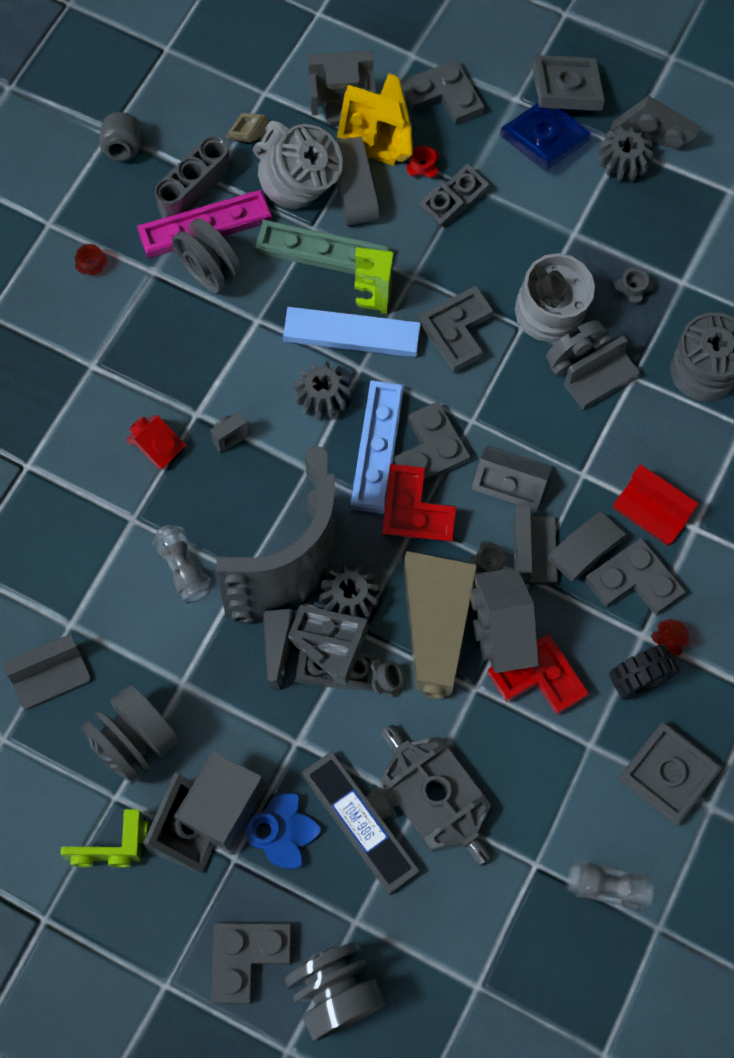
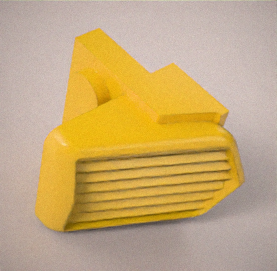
M389 73L380 95L348 85L344 95L337 138L349 139L362 136L367 158L392 166L395 165V161L404 162L413 154L412 127L401 81L396 75Z

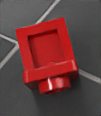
M158 415L148 418L145 416L140 417L129 428L131 434L126 438L129 445H136L158 469H163L186 446Z

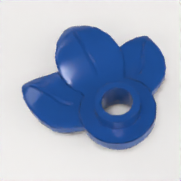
M280 794L270 800L265 811L252 815L245 827L249 843L255 848L264 850L272 864L285 869H296L302 866L301 854L298 848L311 843L321 831L320 826L315 821L303 814L297 813L299 805L297 794ZM261 825H268L271 828V833L267 837H260L257 834L258 828Z

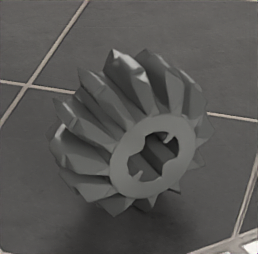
M620 125L615 132L608 131L598 150L600 167H606L607 176L616 174L618 181L627 176L632 182L637 175L643 176L647 172L654 155L652 152V141L645 140V131L637 134L633 126L628 131H625Z
M328 361L323 364V368H318L312 362L310 371L301 369L299 372L300 380H295L294 391L297 393L295 395V402L297 405H303V413L307 415L315 411V418L319 420L322 417V413H327L333 419L335 417V409L344 412L346 409L345 401L351 399V390L348 388L350 386V379L348 376H342L340 365L331 370Z
M346 563L342 565L341 574L331 569L329 571L330 580H322L321 589L325 592L319 595L320 603L327 604L325 610L355 617H358V614H360L363 618L369 619L371 617L369 608H377L379 605V600L375 596L380 593V586L372 584L374 581L373 573H367L362 576L363 567L360 564L355 567L354 572L349 571V566ZM348 590H354L355 595L352 594L351 599L345 598L344 592L348 594Z

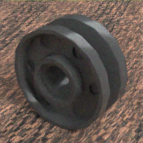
M196 218L188 225L189 234L182 231L178 232L171 239L172 245L178 258L193 278L210 292L217 293L225 286L224 277L233 280L241 273V265L224 237L211 224L203 219Z

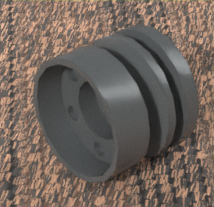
M708 312L696 316L686 324L670 362V375L675 386L685 396L697 401L714 402L725 398L734 390V317L724 313Z
M128 684L110 700L118 715L112 720L108 715L98 710L94 715L104 728L99 731L88 720L80 728L85 733L90 748L113 773L133 785L139 779L130 766L133 761L143 771L147 772L151 768L143 755L144 751L149 749L156 756L163 758L180 743V740L149 701L137 689Z
M357 941L343 946L330 947L303 961L295 971L284 978L288 989L296 988L303 984L307 986L293 996L295 1004L313 999L316 1005L302 1017L313 1042L322 1040L351 1026L387 1004L375 979L358 984L355 977L368 967L366 960H360L350 965L347 963L361 952Z

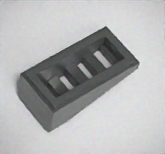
M292 609L265 611V614H263L267 680L273 691L281 690L291 647L288 632L295 618Z

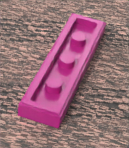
M261 189L141 224L137 228L147 259L175 251L171 239L180 231L189 234L188 225L196 218L205 220L222 236L260 226L263 220L272 221V215Z

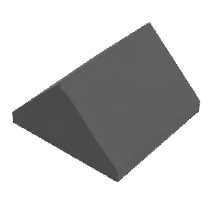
M212 752L174 818L225 853L232 855L245 833L246 825L252 815L257 812L269 790L262 776L216 752Z
M174 773L143 844L148 852L195 872L203 873L214 844L174 818L194 783L183 775Z

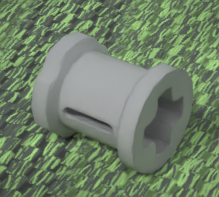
M270 121L265 128L266 133L261 142H257L253 148L256 157L261 160L263 154L289 128L280 122Z

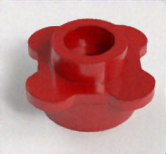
M428 146L413 148V154L409 157L410 164L406 167L407 174L412 177L426 175L428 178H434L437 176L436 161L439 160V153Z

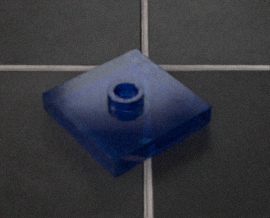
M538 102L501 127L500 136L546 172L590 141L591 132L560 108H540Z

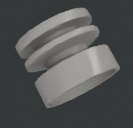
M311 124L296 125L285 132L263 154L259 162L258 178L263 191L276 204L289 209L304 208L338 180L342 172L343 157L339 145L331 134L319 126Z
M559 253L544 255L534 261L526 272L515 304L517 322L525 333L537 340L550 343L557 342L567 333L569 336L575 334L594 297L595 284L591 272L584 263L576 258Z

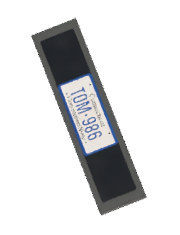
M332 751L301 772L302 777L388 895H391L419 874V869Z

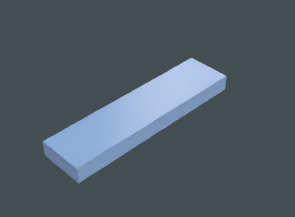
M288 307L283 342L416 358L420 322Z
M370 381L350 504L351 510L384 514L389 468L390 464L393 463L404 385Z

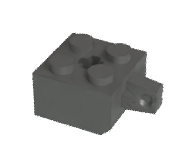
M502 569L474 574L475 588L470 589V598L473 610H477L478 619L473 620V629L476 641H480L483 659L490 660L495 673L538 666L534 602L519 571Z

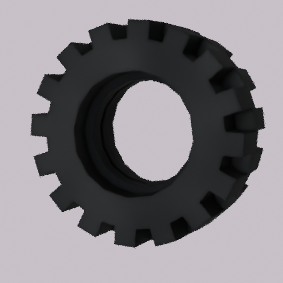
M659 644L656 647L648 648L644 652L637 653L634 657H630L625 662L618 664L616 668L609 672V676L621 699L626 701L664 684L667 680L672 679L678 674L680 669L667 645Z

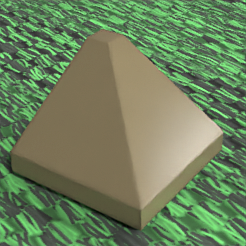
M241 113L226 137L228 140L252 142L264 137L266 133L265 128L270 122L265 115Z

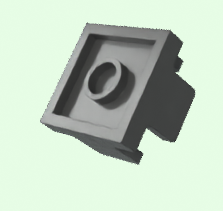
M372 50L308 54L309 100L312 116L318 115V106H325L328 125H339L344 95L348 85L376 93Z

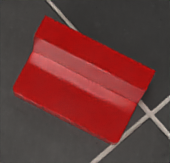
M640 464L632 474L627 487L614 502L613 509L666 546H670L690 520L699 503Z

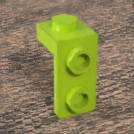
M124 809L122 847L63 846L61 847V856L65 860L70 861L71 866L91 867L93 866V861H108V866L131 867V861H141L142 843H144L149 831V821L143 820L144 817L139 809Z

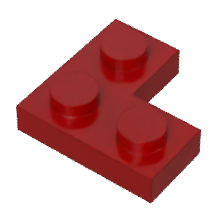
M390 464L382 534L452 542L456 506L421 503L425 468Z
M550 634L537 640L538 666L495 673L493 667H491L487 671V674L506 703L537 685L556 715L587 698L589 694Z

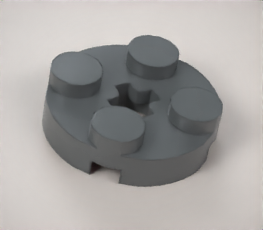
M594 320L578 326L581 333L573 338L567 333L550 348L546 354L547 364L556 377L565 375L571 365L614 341L601 321Z

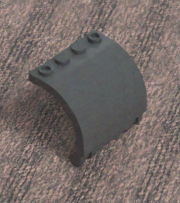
M313 446L305 454L306 474L317 489L311 490L307 497L308 514L313 521L301 538L288 548L264 557H217L216 574L226 618H232V621L237 623L253 622V619H263L265 611L295 610L318 592L321 588L322 580H326L329 575L335 551V474H328V455L324 448Z

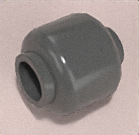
M114 112L107 115L102 122L99 135V146L102 152L117 161L129 160L135 157L140 150L143 128L136 117L125 112Z

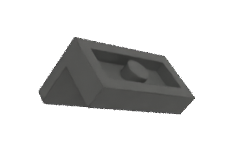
M624 335L568 368L564 386L583 411L638 379L640 372L625 353L628 340Z
M486 446L480 458L471 490L520 506H530V509L537 511L552 466L492 446Z
M516 506L513 516L514 570L519 571L525 584L554 585L557 582V567L547 557L556 548L555 518L530 516V506Z
M71 634L2 663L24 710L34 708L91 682L90 675Z

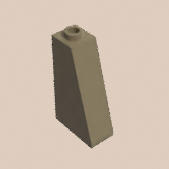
M406 551L404 578L415 690H420L424 696L434 699H442L444 696L451 697L470 602V589L473 586L477 565Z

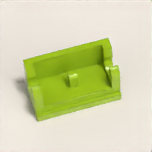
M356 247L355 289L363 292L369 291L373 294L370 299L356 298V304L359 307L381 310V314H387L392 286L393 252Z

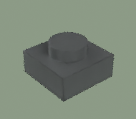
M240 412L232 417L225 416L216 422L214 428L211 429L213 444L220 454L249 436L247 421Z

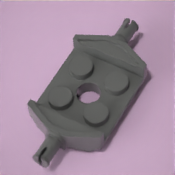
M393 724L389 725L388 729L385 728L380 734L393 749L394 756L387 766L380 784L383 788L386 787L428 844L429 851L436 852L463 846V848H467L479 867L485 861L487 862L491 859L492 856L478 840L480 836L478 831L491 808V804L440 737H430L410 743L408 740L406 742L403 740ZM433 782L441 783L446 788V797L441 801L429 799L425 790L429 784Z

